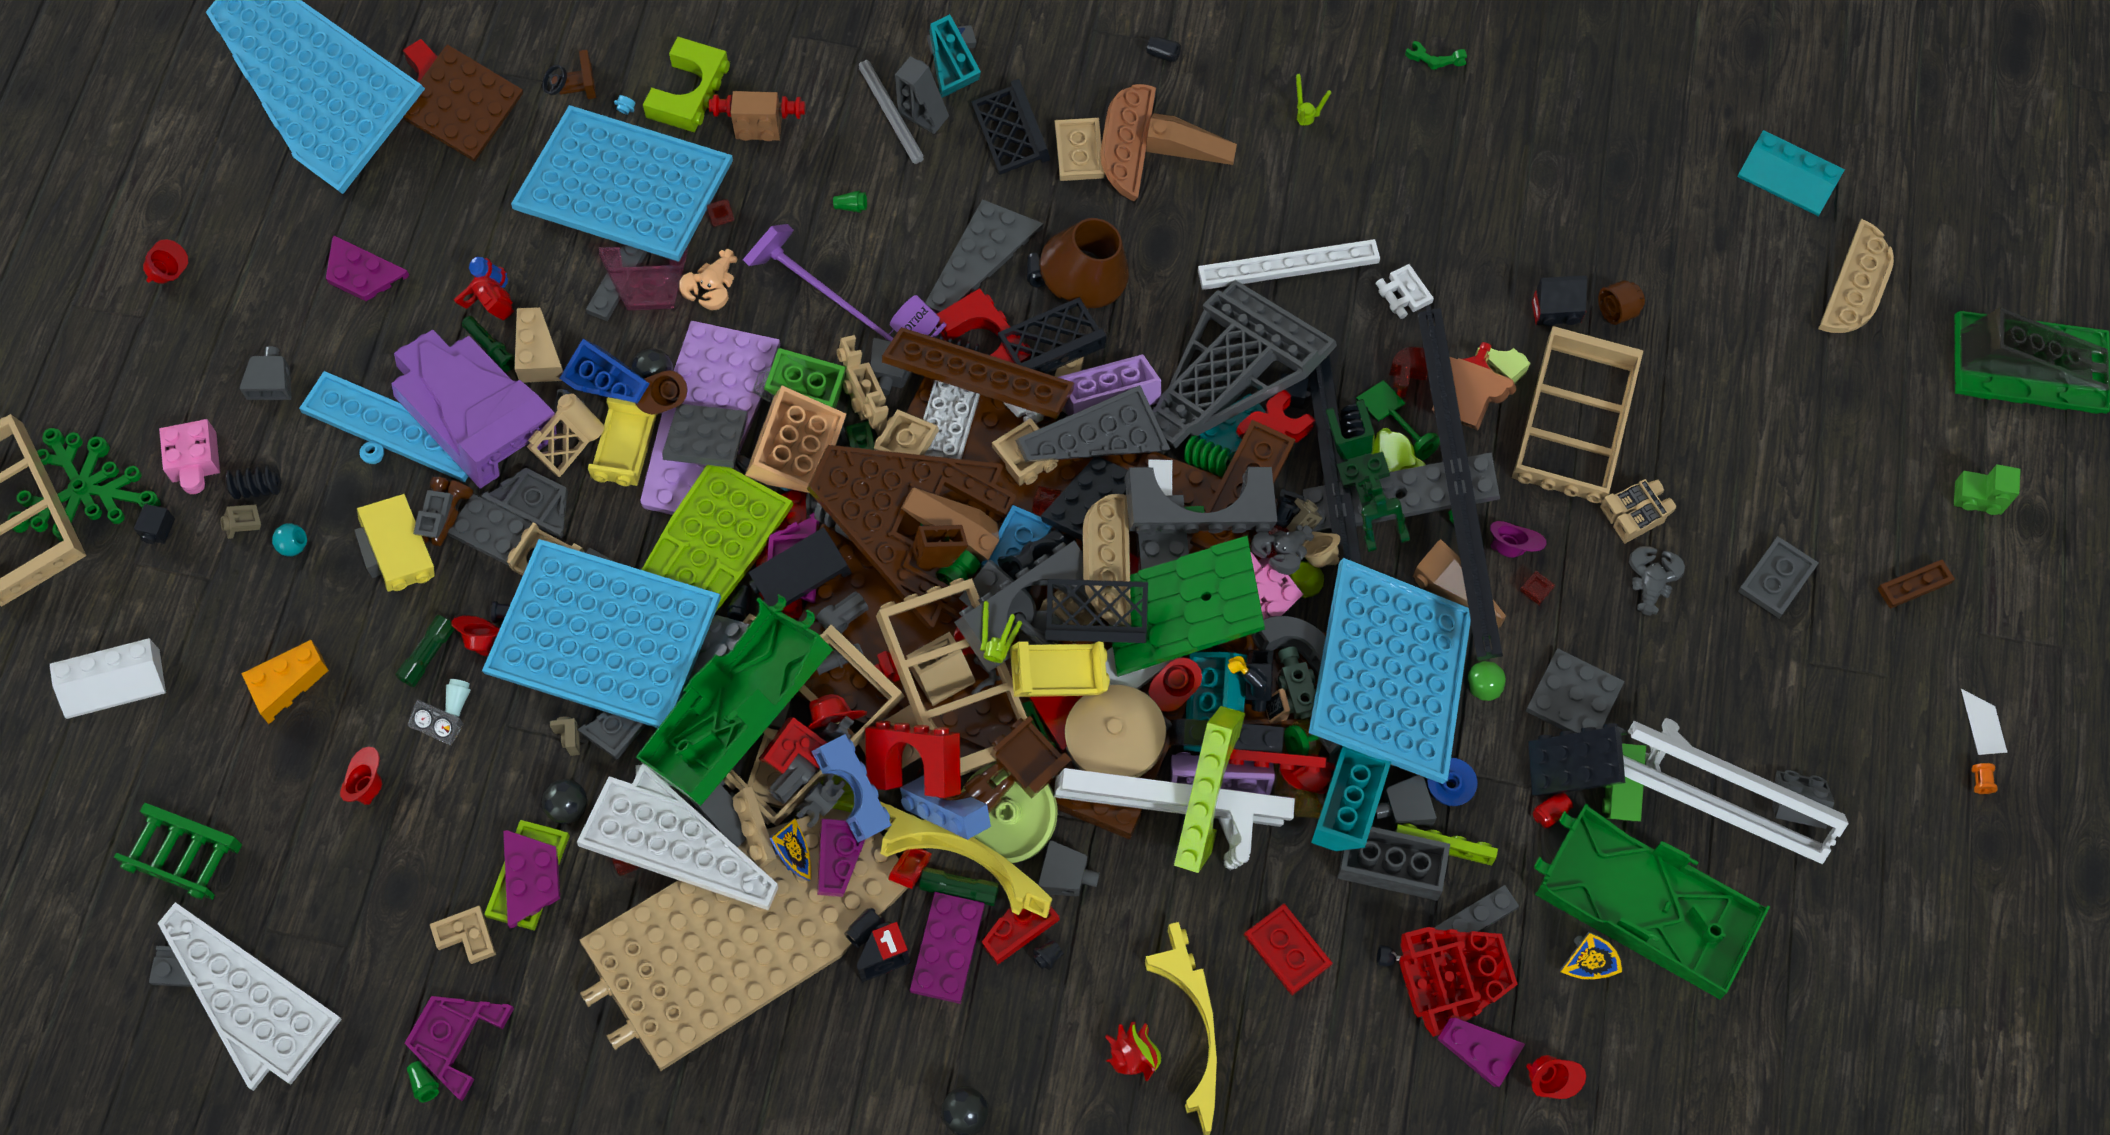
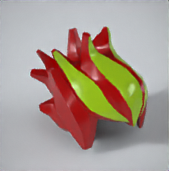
M1131 1022L1127 1033H1125L1123 1025L1119 1024L1117 1040L1109 1035L1105 1036L1111 1044V1054L1113 1057L1112 1059H1107L1106 1062H1109L1117 1073L1133 1075L1143 1072L1145 1081H1148L1154 1071L1158 1069L1161 1063V1053L1148 1037V1024L1144 1023L1138 1033L1136 1032V1022Z

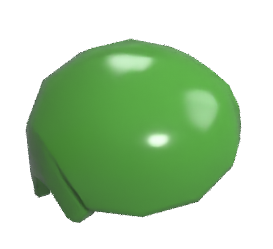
M1482 661L1474 664L1468 674L1471 694L1480 700L1488 701L1500 697L1504 690L1506 679L1503 669L1495 662Z

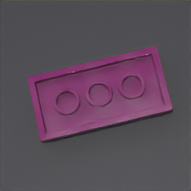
M937 892L934 893L910 993L961 1004L985 903Z

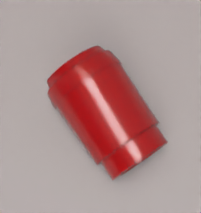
M1565 793L1554 794L1534 808L1533 817L1544 828H1549L1560 820L1564 811L1568 813L1573 808L1572 801Z

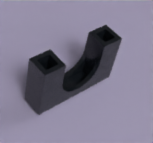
M1195 719L1171 720L1169 745L1202 747L1208 721ZM1242 724L1240 737L1233 749L1282 753L1284 727Z

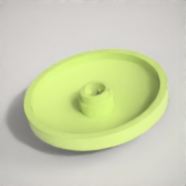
M996 763L981 768L975 774H973L970 777V779H972L975 775L979 773H983L985 770H987ZM1003 770L993 781L998 785L1010 775ZM1015 782L1010 790L1001 798L1000 803L989 813L991 827L973 837L1005 857L1011 863L1021 862L1036 855L1049 842L1057 822V802L1049 784L1031 799Z

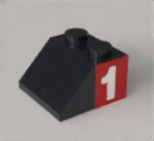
M1587 276L1541 278L1532 299L1535 324L1553 326L1555 324L1574 325L1581 323L1586 313Z
M891 922L882 923L876 927V930L872 931L857 963L862 982L910 964L908 950L897 922L892 924Z

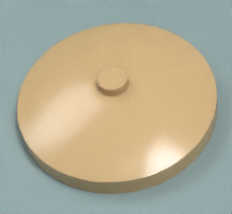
M1109 685L1106 692L1100 695L1083 696L1073 706L1065 725L1066 745L1072 760L1082 771L1138 778L1148 772L1162 755L1166 742L1165 720L1158 705L1144 692L1130 686Z

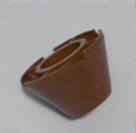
M1088 218L1054 235L1044 246L1040 257L1041 275L1048 288L1058 298L1063 297L1068 301L1080 297L1086 308H1099L1111 304L1121 296L1128 283L1129 267L1121 236L1112 224L1102 219ZM1081 250L1089 251L1097 255L1100 259L1091 258L1085 255Z

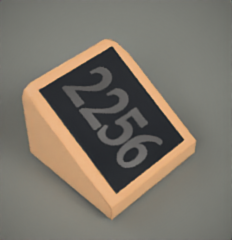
M1279 689L1273 693L1271 700L1267 701L1266 713L1270 723L1287 720L1290 707L1284 689Z

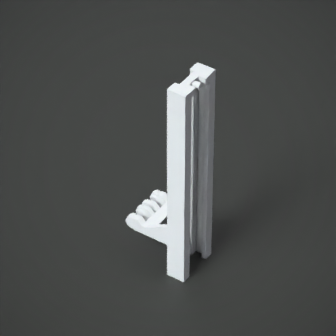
M1664 719L1661 725L1662 733L1633 721L1628 733L1631 734V738L1649 745L1651 752L1646 753L1645 765L1623 755L1625 777L1821 864L1824 863L1831 852L1830 846L1836 844L1835 838L1837 836L1840 837L1849 824L1845 814L1692 747L1678 733L1680 728L1671 719ZM1666 753L1833 828L1822 844L1661 772L1659 764Z
M1064 768L1056 777L1054 797L1186 814L1193 785ZM1220 789L1214 818L1219 819L1230 845L1229 851L1224 854L1225 868L1229 870L1236 869L1238 866L1243 865V863L1248 862L1249 854L1251 853L1253 823L1281 827L1284 825V820H1292L1294 817L1295 798Z

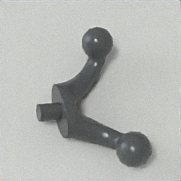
M978 656L974 657V663L980 665L989 674V678L973 689L972 695L981 692L980 690L985 686L994 685L996 680L1000 681L1001 679L1000 676L996 675L995 669L988 672Z

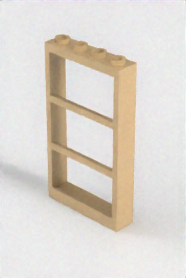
M1553 326L1545 348L1512 478L1524 484L1531 483L1541 486L1546 490L1560 491L1567 496L1585 498L1592 503H1602L1604 497L1608 496L1643 350ZM1551 350L1630 371L1622 405L1543 384ZM1540 392L1619 413L1611 449L1532 427ZM1529 435L1609 457L1602 487L1522 465Z
M11 414L0 419V441L14 434L24 459L0 473V483L29 466L44 499L1 524L0 535L48 507L64 541L0 578L1 607L86 556L24 424Z
M959 578L950 582L948 587L941 588V586H936L927 590V594L921 596L912 594L905 597L904 602L895 604L893 601L880 607L881 609L878 611L876 618L918 725H928L929 730H932L928 719L1003 692L1007 693L1017 720L1020 718L1025 720L1027 718L1019 697H1014L1013 681L1005 662L996 667L1003 683L999 686L925 711L909 667L970 647L965 639L905 660L889 617L963 591L967 592L971 605L976 608L980 605L978 601L980 598L972 578L966 581L963 578ZM994 746L960 758V775L962 776L987 765L997 763L990 755Z
M830 625L820 635L827 644L830 643L888 699L883 707L856 734L848 728V734L851 735L850 740L856 747L865 738V728L875 726V722L881 721L905 696L836 628ZM805 685L799 689L808 700L818 699ZM769 727L763 732L770 740L776 735ZM733 770L723 779L732 790L736 787L739 790L749 787ZM821 770L817 774L815 773L810 778L811 780L778 814L754 792L764 822L767 825L772 822L778 826L804 800L809 791L818 782L821 783L827 774H823Z

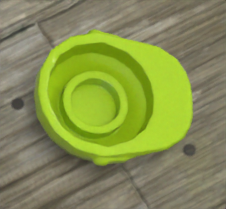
M1301 561L1300 568L1294 574H1289V577L1303 593L1302 598L1313 597L1323 587L1324 575L1321 569L1312 566L1308 561Z

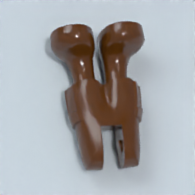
M432 477L430 487L433 491L453 495L452 504L442 532L438 538H432V544L441 547L449 529L453 527L459 512L455 509L457 502L460 499H470L474 491L460 482L454 480L449 482L442 477ZM422 536L424 543H427L430 537Z
M996 763L965 783L964 792L954 797L942 799L961 800L972 797L987 804L988 812L990 813L1015 784V781L1011 776H1008L996 785L993 779L1004 770L999 763Z

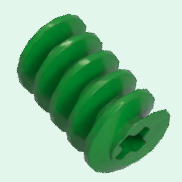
M1193 435L1186 445L1184 457L1187 464L1194 465L1199 469L1202 468V470L1207 472L1210 471L1214 475L1218 474L1219 477L1223 478L1236 451L1231 453L1227 447L1223 449L1219 444L1215 446L1214 442L1209 441L1207 443L1206 439L1201 438L1199 440L1198 436Z

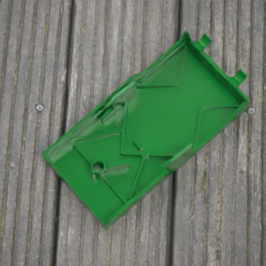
M779 594L777 595V604L770 607L759 597L756 599L760 607L759 613L732 650L724 656L715 654L689 680V683L683 689L686 693L636 756L642 764L646 765L658 777L700 806L833 651L818 633L809 629L815 621L814 613L806 610V619L804 621H796L781 612L786 606V599Z
M1588 804L1584 805L1577 818L1570 817L1564 811L1559 822L1570 830L1551 864L1544 862L1539 856L1534 868L1545 876L1535 895L1712 996L1721 999L1726 995L1770 906L1764 907L1688 865L1691 862L1697 866L1699 861L1663 841L1654 850L1636 840L1588 807Z

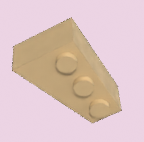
M540 307L517 308L515 372L518 379L523 383L562 381L559 378L563 373V369Z

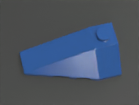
M582 339L559 378L577 391L637 404L650 384L612 354L585 339Z

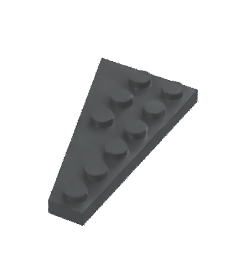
M1141 385L1015 440L1025 462L1170 450Z

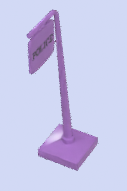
M788 224L771 226L743 259L749 266L765 264L771 258L780 261L888 341L893 340L890 334L894 330L898 332L901 327L927 336L935 329L936 331L931 337L934 335V338H936L947 325L943 322L937 328L936 325L940 317L917 295H914L894 315L890 322L893 330L889 334L783 253L784 250L781 247L794 231Z

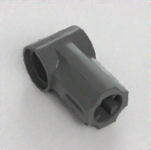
M855 591L835 606L829 605L822 609L816 619L825 630L832 625L842 634L851 621L868 610V605L864 598Z
M798 754L785 773L781 774L772 783L768 791L777 801L784 804L801 785L809 781L818 771V768Z

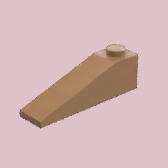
M917 488L911 489L901 509L924 526L962 525L968 543L966 550L972 553L979 562L989 560L999 542L997 522L980 509Z

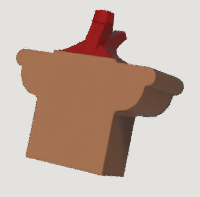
M1486 342L1481 343L1476 356L1465 359L1450 357L1461 423L1476 430H1479L1490 402L1501 403L1507 399L1508 395H1512L1516 391V386L1511 378L1494 373L1487 365L1489 359L1488 352H1490L1491 345Z

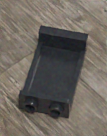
M823 527L751 570L749 574L753 580L749 583L756 595L761 592L764 597L762 601L769 607L777 604L778 594L786 599V606L839 574L845 578L852 574Z

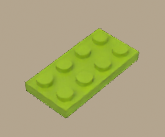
M520 820L515 832L555 846L558 849V865L570 837L568 832ZM504 861L484 915L486 918L508 923ZM543 908L537 914L529 915L518 922L517 926L535 931Z

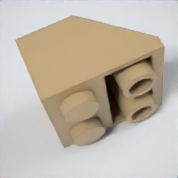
M948 632L906 655V657L910 659L956 643L951 633ZM961 650L909 667L932 706L975 683L974 676Z

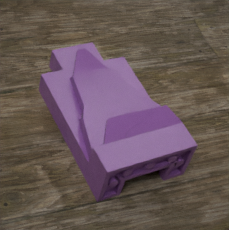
M431 330L426 334L420 335L410 344L400 347L394 353L396 366L404 374L391 383L394 397L479 488L484 487L499 477L498 463L530 443L528 440L536 430L541 431L555 415V412L521 380L517 382L511 380L470 336L463 340H458L453 346L449 347L434 330ZM556 425L554 426V434H557ZM543 440L537 449L541 450L547 446L548 440Z

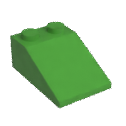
M778 348L764 390L776 395L780 387L785 386L836 409L843 388V381L845 380L846 367Z

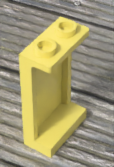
M608 397L607 404L609 410L604 423L605 428L601 434L593 464H589L588 471L591 478L598 482L611 481L621 486H637L657 414L644 413L635 403Z
M405 494L357 508L358 520L361 527L365 530L388 592L403 590L408 585L414 583H425L434 577V566L422 536L413 534L416 521Z
M1017 642L1010 647L1014 697L1100 695L1108 690L1110 678L1108 673H1106L1107 651L1104 648L1103 642L1058 645H1028V642Z

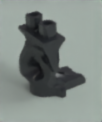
M1055 529L1038 541L1027 543L1023 546L1022 551L1010 556H1001L997 561L999 567L1012 579L1017 580L1018 578L1015 574L1026 567L1030 570L1036 567L1034 560L1039 559L1045 554L1048 558L1054 555L1052 549L1063 542L1066 546L1073 541L1076 542V538ZM1029 586L1024 589L1029 593L1032 587Z

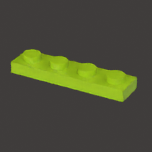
M1398 824L1395 832L1449 843L1450 856L1491 866L1497 857L1498 849L1493 848L1491 844L1486 842L1473 843L1461 836L1448 837L1442 835L1437 830L1424 831L1417 829L1412 824Z

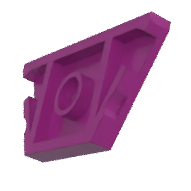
M336 236L332 238L326 280L329 284L364 301H368L375 297L377 293L391 287L390 284L401 277L403 280L408 278L409 273L407 270Z
M814 513L810 515L811 518L799 524L795 522L785 530H779L769 535L768 560L819 530V521L814 518ZM816 589L804 595L801 599L815 603Z
M506 830L503 833L507 920L509 928H514L521 920L529 915L537 914L544 906L551 905L560 899L558 849L555 846Z

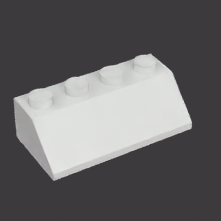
M150 638L50 664L52 686L66 719L166 693L160 650Z

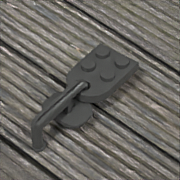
M988 560L973 579V583L979 598L989 592L992 595L998 593L997 587L1009 579L1011 583L1015 580L992 560ZM1024 588L1021 589L1013 598L1008 609L1007 622L1011 614L1015 615L1008 636H1010L1017 622L1022 621V625L1017 633L1019 635V642H1028V645H1058L1061 640H1045L1047 610L1036 611L1033 597ZM964 591L959 599L967 606H970L971 602L967 592ZM1053 612L1052 624H1063V620Z

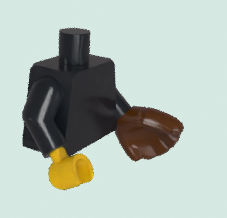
M1251 634L1220 644L1218 647L1220 652L1248 655L1247 663H1245L1242 656L1229 659L1228 668L1233 674L1239 671L1242 672V677L1246 680V699L1252 700L1251 709L1258 712L1265 711L1267 701H1270L1272 697L1274 651L1254 650Z

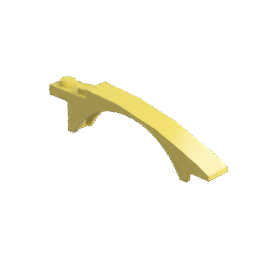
M880 801L882 807L887 809L891 826L885 829L887 832L883 837L880 854L888 857L906 849L919 848L942 849L961 854L976 861L996 877L1008 896L1013 913L1019 915L1024 908L1047 918L1052 898L1005 857L974 837L967 840L925 819H919L914 815Z
M1179 922L1168 926V935L1173 950L1146 956L1145 966L1147 971L1159 974L1179 986L1191 998L1203 1018L1209 1045L1207 1068L1200 1084L1186 1100L1185 1109L1187 1113L1197 1111L1203 1134L1210 1135L1215 1108L1217 1066L1213 1012L1203 969L1193 971L1196 965L1193 954H1188L1186 944H1189L1186 930H1181Z

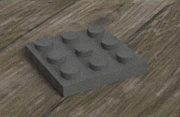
M688 404L679 405L676 407L662 452L663 460L734 468L748 419L747 411Z
M1557 648L1526 712L1564 731L1580 733L1581 728L1595 727L1596 730L1602 729L1625 681Z

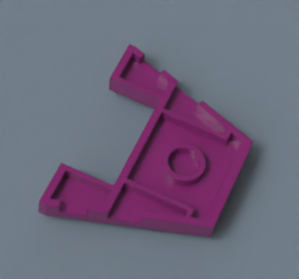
M431 996L406 1039L405 1044L459 1100L463 1101L475 1079L451 1066L478 1019L503 1030L514 1008L509 1004L500 1005L491 1004L490 1002L465 1001L464 999Z

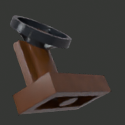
M588 50L579 51L581 71L567 73L565 68L560 65L551 66L543 77L542 87L544 92L549 95H556L560 92V95L586 91L588 99L596 98ZM558 68L562 71V74H551ZM549 77L551 78L550 85L552 86L550 92L547 89V81Z

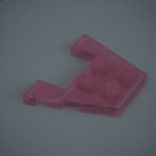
M689 246L685 249L679 262L668 258L669 266L622 267L620 247L599 248V256L627 310L674 309Z

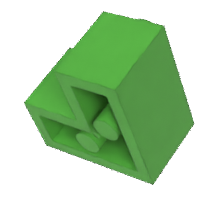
M1996 464L1988 475L1963 471L1955 481L1954 506L1962 507L1965 510L1984 511L1990 515H2002L2019 495L2020 469Z

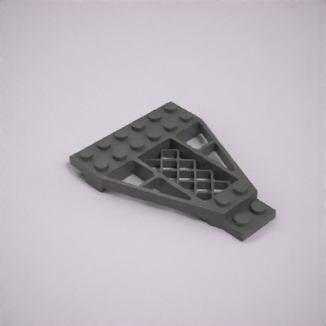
M1234 280L1223 292L1217 290L1202 305L1204 308L1203 313L1168 389L1161 395L1157 405L1152 409L1167 443L1176 449L1188 435L1198 436L1307 378L1336 348V341L1237 280ZM1214 320L1227 329L1207 348L1199 343L1208 321ZM1237 338H1242V343L1231 345ZM1259 349L1258 354L1247 355V350ZM1195 350L1201 352L1202 354L1188 367ZM1243 351V356L1231 358L1232 352ZM1221 354H1226L1227 359L1215 361ZM1273 361H1279L1295 371L1269 386L1257 380ZM1243 364V370L1231 372V366ZM1227 367L1226 373L1215 374V369ZM1206 370H1211V375L1200 377ZM1227 380V386L1216 388V382ZM1211 383V389L1200 390L1201 384ZM1190 386H1195V391L1184 393ZM1249 386H1254L1260 390L1230 406ZM1211 396L1212 402L1200 404V398ZM1195 399V404L1189 400Z

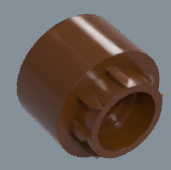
M1623 280L1602 288L1598 295V303L1604 318L1610 324L1617 325L1636 318L1645 305V297L1637 284Z

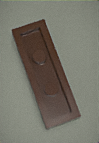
M1942 559L1883 583L1877 589L1891 609L1949 585L1955 578Z

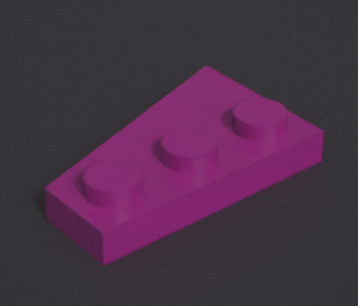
M821 819L817 895L843 897L865 840L857 842L845 820Z
M1457 1018L1449 1019L1437 1039L1493 1087H1500L1525 1045L1519 1041Z

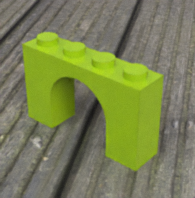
M677 37L669 52L672 67L694 73L702 81L694 91L683 95H675L651 88L643 103L646 118L695 133L698 125H701L704 120L706 109L709 108V99H713L715 91H718L721 86L723 75L729 70L730 62L724 50Z

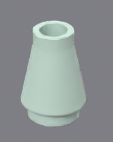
M450 679L449 684L446 685L445 714L454 717L460 716L463 705L471 691L469 689L470 683Z

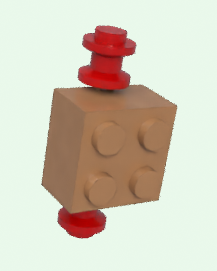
M733 91V95H728L727 99H720L718 94H714L713 99H709V112H713L714 117H718L720 112L727 113L728 117L732 118L735 138L744 141L780 140L782 119H786L788 114H795L797 119H801V115H805L806 111L805 101H801V97H797L795 101H788L786 96H782V103H779L777 92Z

